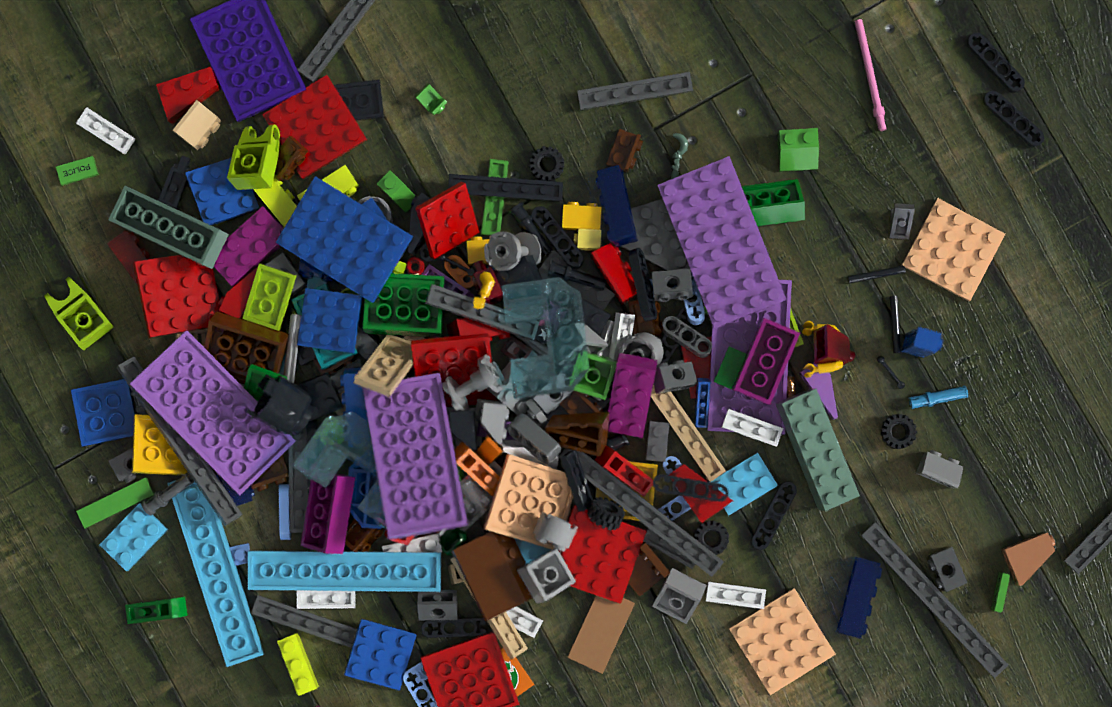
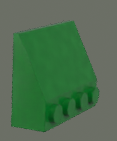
M391 273L374 303L365 299L364 333L441 338L443 310L425 304L430 285L433 284L444 288V276Z

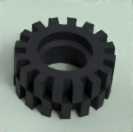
M550 146L538 148L530 158L531 172L539 180L555 181L563 173L564 159L562 154L556 148L553 149ZM549 157L554 161L555 165L551 171H543L540 168L539 164L543 158Z
M895 414L884 420L880 434L887 446L894 449H902L911 445L916 439L917 426L909 416ZM896 424H901L906 429V434L902 439H896L892 435V428Z
M596 497L587 515L592 522H596L595 525H601L603 529L606 527L608 530H616L625 516V511L622 507H619L618 503H613V500L608 501V498Z
M716 521L703 522L694 532V538L715 555L721 554L729 543L727 529ZM708 531H715L719 536L718 543L714 546H709L704 541V535Z

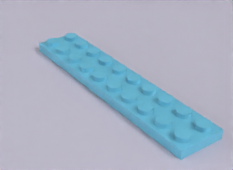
M194 482L174 496L172 500L226 666L229 667L264 655L265 653L222 522Z
M250 550L248 551V590L440 592L441 552L343 551V554H325L319 551Z

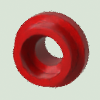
M412 257L406 262L408 274L415 275L419 273L421 275L423 273L425 265L420 258ZM418 264L419 268L417 270H413L412 265Z

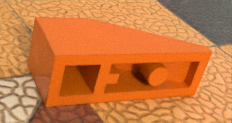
M490 437L475 451V454L488 466L504 453Z
M461 442L454 449L456 463L494 497L500 476L467 445Z

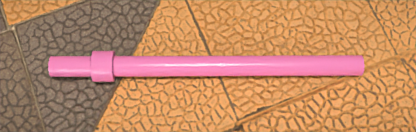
M859 19L855 21L874 106L872 111L874 117H876L879 131L886 130L883 116L885 111L884 107H881L863 21Z

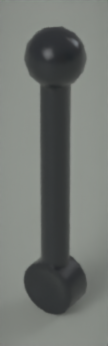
M445 254L438 257L440 261H446L464 270L469 276H473L475 273L474 269H468L447 258Z
M879 356L877 358L878 363H881L896 381L897 387L903 389L905 383L897 378L885 363L884 357Z

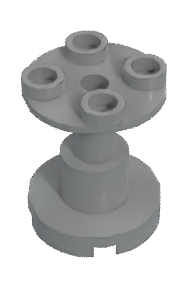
M496 232L489 237L491 239L484 248L487 263L499 271L513 269L523 256L533 255L536 265L541 262V246L536 235L527 232H521L515 236L509 232Z
M484 355L478 359L480 370L471 374V379L464 384L459 385L452 377L445 379L446 382L442 386L445 392L450 394L453 399L451 401L452 405L457 411L460 409L467 411L469 409L466 395L476 389L481 392L490 386L493 391L498 393L506 388V385L502 384L505 381L503 374L495 362L490 363V356Z

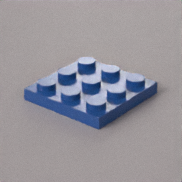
M232 158L185 172L202 222L214 225L259 210L252 189L237 190L227 179Z
M305 288L297 345L354 353L363 297L361 295Z
M124 379L71 390L81 445L83 447L133 436L134 415L136 412L133 397L131 396V388Z
M360 618L344 675L400 690L417 634Z

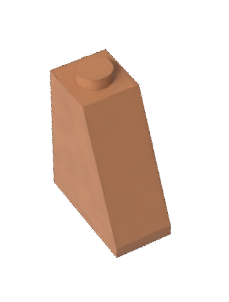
M1048 532L1040 533L1001 549L1015 585H1023L1055 551L1054 538Z

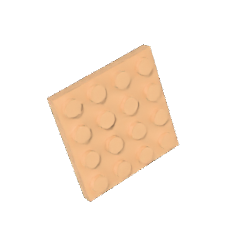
M937 198L901 266H905L908 270L967 301H971L1005 233Z
M507 454L484 529L553 550L555 547L552 545V542L547 541V544L536 540L533 531L542 511L546 513L545 517L551 514L566 521L573 500V494L568 485L566 473Z
M795 588L764 606V609H759L729 628L769 695H772L836 655Z

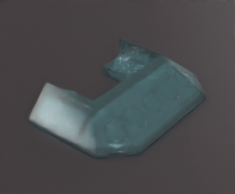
M560 277L502 285L506 324L544 319L548 355L510 360L514 399L573 391L589 371L581 293L568 285Z
M354 412L325 418L293 464V467L310 481L314 480L325 488L346 458L378 478L369 422ZM378 478L358 509L374 519L375 523L387 528Z

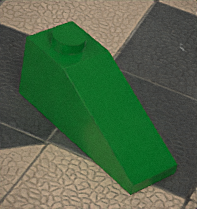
M185 597L125 605L128 624L188 616Z

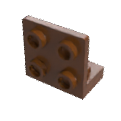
M646 543L639 547L640 551L628 582L639 596L643 595L663 577L665 578L670 574Z

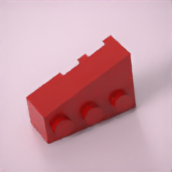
M211 67L156 84L167 120L171 124L187 113L196 100L202 103L220 89L215 72Z
M468 318L456 319L447 325L449 337L489 333V340L491 342L493 341L492 338L499 337V340L510 338L511 334Z
M685 464L669 474L670 476L707 482ZM678 481L675 485L679 492H683L687 488L684 481ZM703 484L695 486V493L697 495H703L706 492V487ZM709 485L707 497L711 498V493L716 494L718 499H721L722 495L725 496L720 490H712L713 485ZM683 496L701 523L733 502L729 497L722 502Z

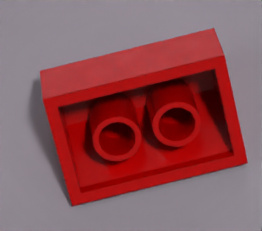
M609 243L593 251L591 258L603 277L607 279L608 285L621 305L637 296L635 283L630 274L632 271L627 261L623 263L620 258L622 253L619 248Z

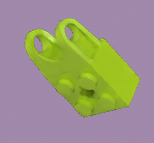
M269 125L264 134L258 138L256 130L252 126L244 128L238 145L234 146L227 179L237 190L272 187L280 147V132L276 125Z
M68 277L65 280L70 288V294L65 300H55L48 293L44 297L58 321L84 351L114 328V326L92 298ZM86 319L88 323L86 325H83V320Z

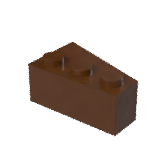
M610 412L553 415L545 427V432L560 447L600 456L607 444Z

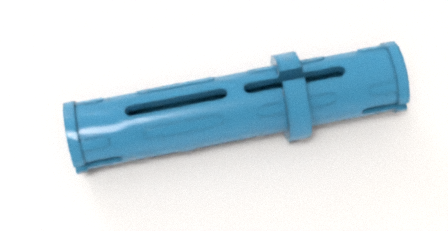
M966 386L933 393L925 392L924 395L909 397V405L911 409L923 406L932 407L937 403L968 398V390Z

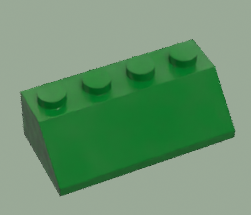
M798 179L741 186L757 227L805 220V201Z

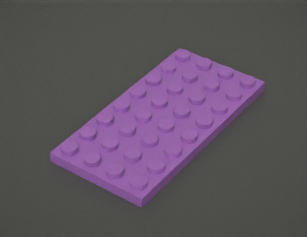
M730 156L658 185L714 329L786 301Z
M779 280L786 301L715 329L712 324L711 385L707 431L734 432L722 427L727 410L730 409L783 428L782 434H785V426L775 403L787 399L788 363L770 405L761 403L713 381L728 346L747 354L762 318L790 328L792 280Z
M185 331L130 383L239 496L295 442L289 434L278 433L259 420L251 418L245 412L246 407L254 411L258 402L188 331Z
M440 373L402 379L390 397L363 387L389 540L467 526Z

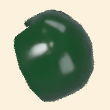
M461 527L447 529L439 541L442 546L441 550L448 556H454L452 550L468 543L466 532Z

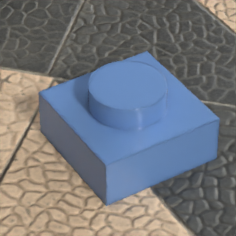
M249 543L229 547L235 566L248 563Z

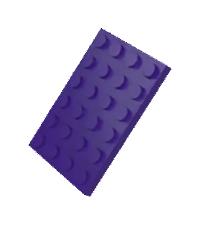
M230 0L190 19L237 122L273 107L306 90L265 0Z

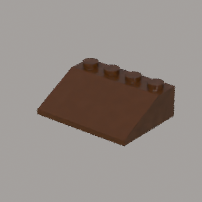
M216 311L209 320L204 348L238 383L245 385L248 369L251 364L279 374L289 334Z
M491 531L452 550L454 558L485 622L533 598L517 571L526 562L513 537Z

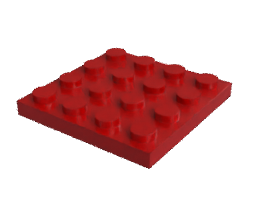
M328 75L306 87L305 91L288 98L262 114L269 125H276L278 127L281 146L289 136H293L308 150L303 163L296 167L302 179H305L367 140Z
M183 255L142 260L133 263L149 338L207 329L209 320L216 311L220 312V307H218L220 300L213 268H208Z
M489 333L411 340L415 377L440 373L442 384L446 382L445 379L447 377H452L459 385L464 384L471 379V374L480 370L478 359L484 355L491 357ZM443 388L446 407H453L451 402L453 399ZM487 388L481 392L476 389L466 395L469 405H476L477 398L496 400V397Z
M573 505L568 524H571V528L573 524L578 526L569 549L566 548L565 551L558 549L576 581L570 586L621 604L640 551L639 547L642 546L647 531L621 522L616 530H608L606 527L603 529L601 525H595L596 522H592L588 518V509L578 512L577 506Z
M494 631L421 656V661L438 707H514L520 705Z

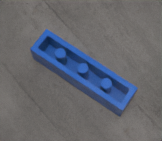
M697 378L694 424L695 427L708 428L711 382L709 378Z

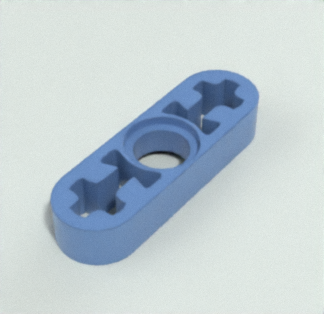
M279 484L280 540H291L289 484Z

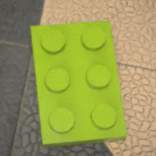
M259 264L242 319L279 331L297 275Z

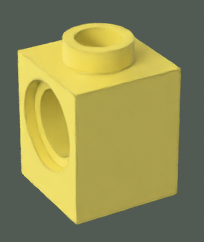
M578 229V234L574 233V244L577 245L579 250L595 251L601 246V230Z

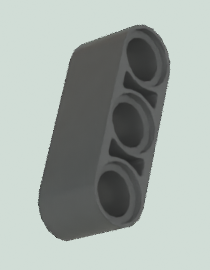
M674 316L664 319L662 331L666 336L697 357L705 358L710 355L712 343L708 338ZM672 322L676 325V329L670 331L666 328V324ZM689 333L692 336V340L684 341L682 335ZM706 344L708 350L701 352L698 350V345Z
M519 414L507 426L508 433L545 465H548L561 452L560 445L525 414Z

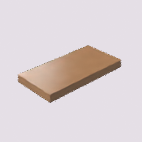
M596 595L568 658L603 674L635 603L623 598L621 604Z

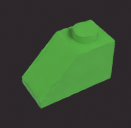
M389 170L377 185L407 213L412 207L411 202L415 195Z

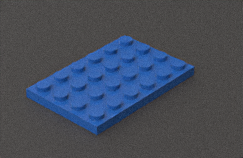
M315 176L275 243L374 303L413 236Z

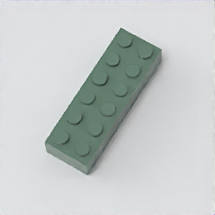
M124 186L108 219L211 269L229 235L127 186Z
M808 389L775 403L818 510L827 511L859 497L860 495L817 389Z

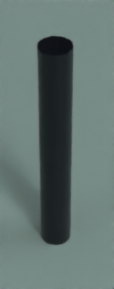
M905 266L848 276V283L902 274L906 272Z
M890 296L893 353L895 354L901 353L898 296Z

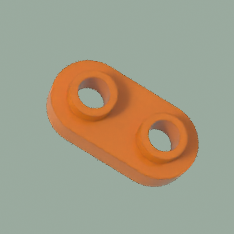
M457 255L447 257L468 269L470 268ZM445 261L444 267L459 285L465 289H470L474 286L473 276H469L467 272L458 267L455 269L451 268V264ZM469 276L471 278L470 282L465 283L463 281L464 277Z

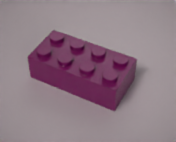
M262 206L226 239L214 267L234 287L281 247L275 242L284 228Z
M762 318L732 390L770 405L800 333Z
M619 353L608 410L610 412L609 432L643 438L658 360Z
M326 470L312 471L301 539L302 547L325 554H343L355 477Z

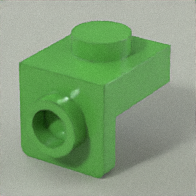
M428 83L414 96L432 115L442 112L445 108L444 105L447 103Z

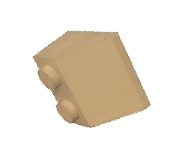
M196 100L173 131L198 150L207 144L208 136L218 130L221 120Z

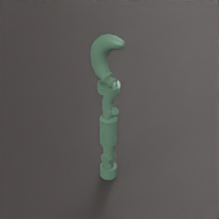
M679 133L673 134V137L679 140L680 148L673 155L675 165L671 167L673 169L671 179L679 177V160L682 159V155L688 148L686 137Z

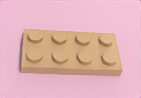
M387 335L355 376L354 384L390 397L414 364L411 342L394 335Z

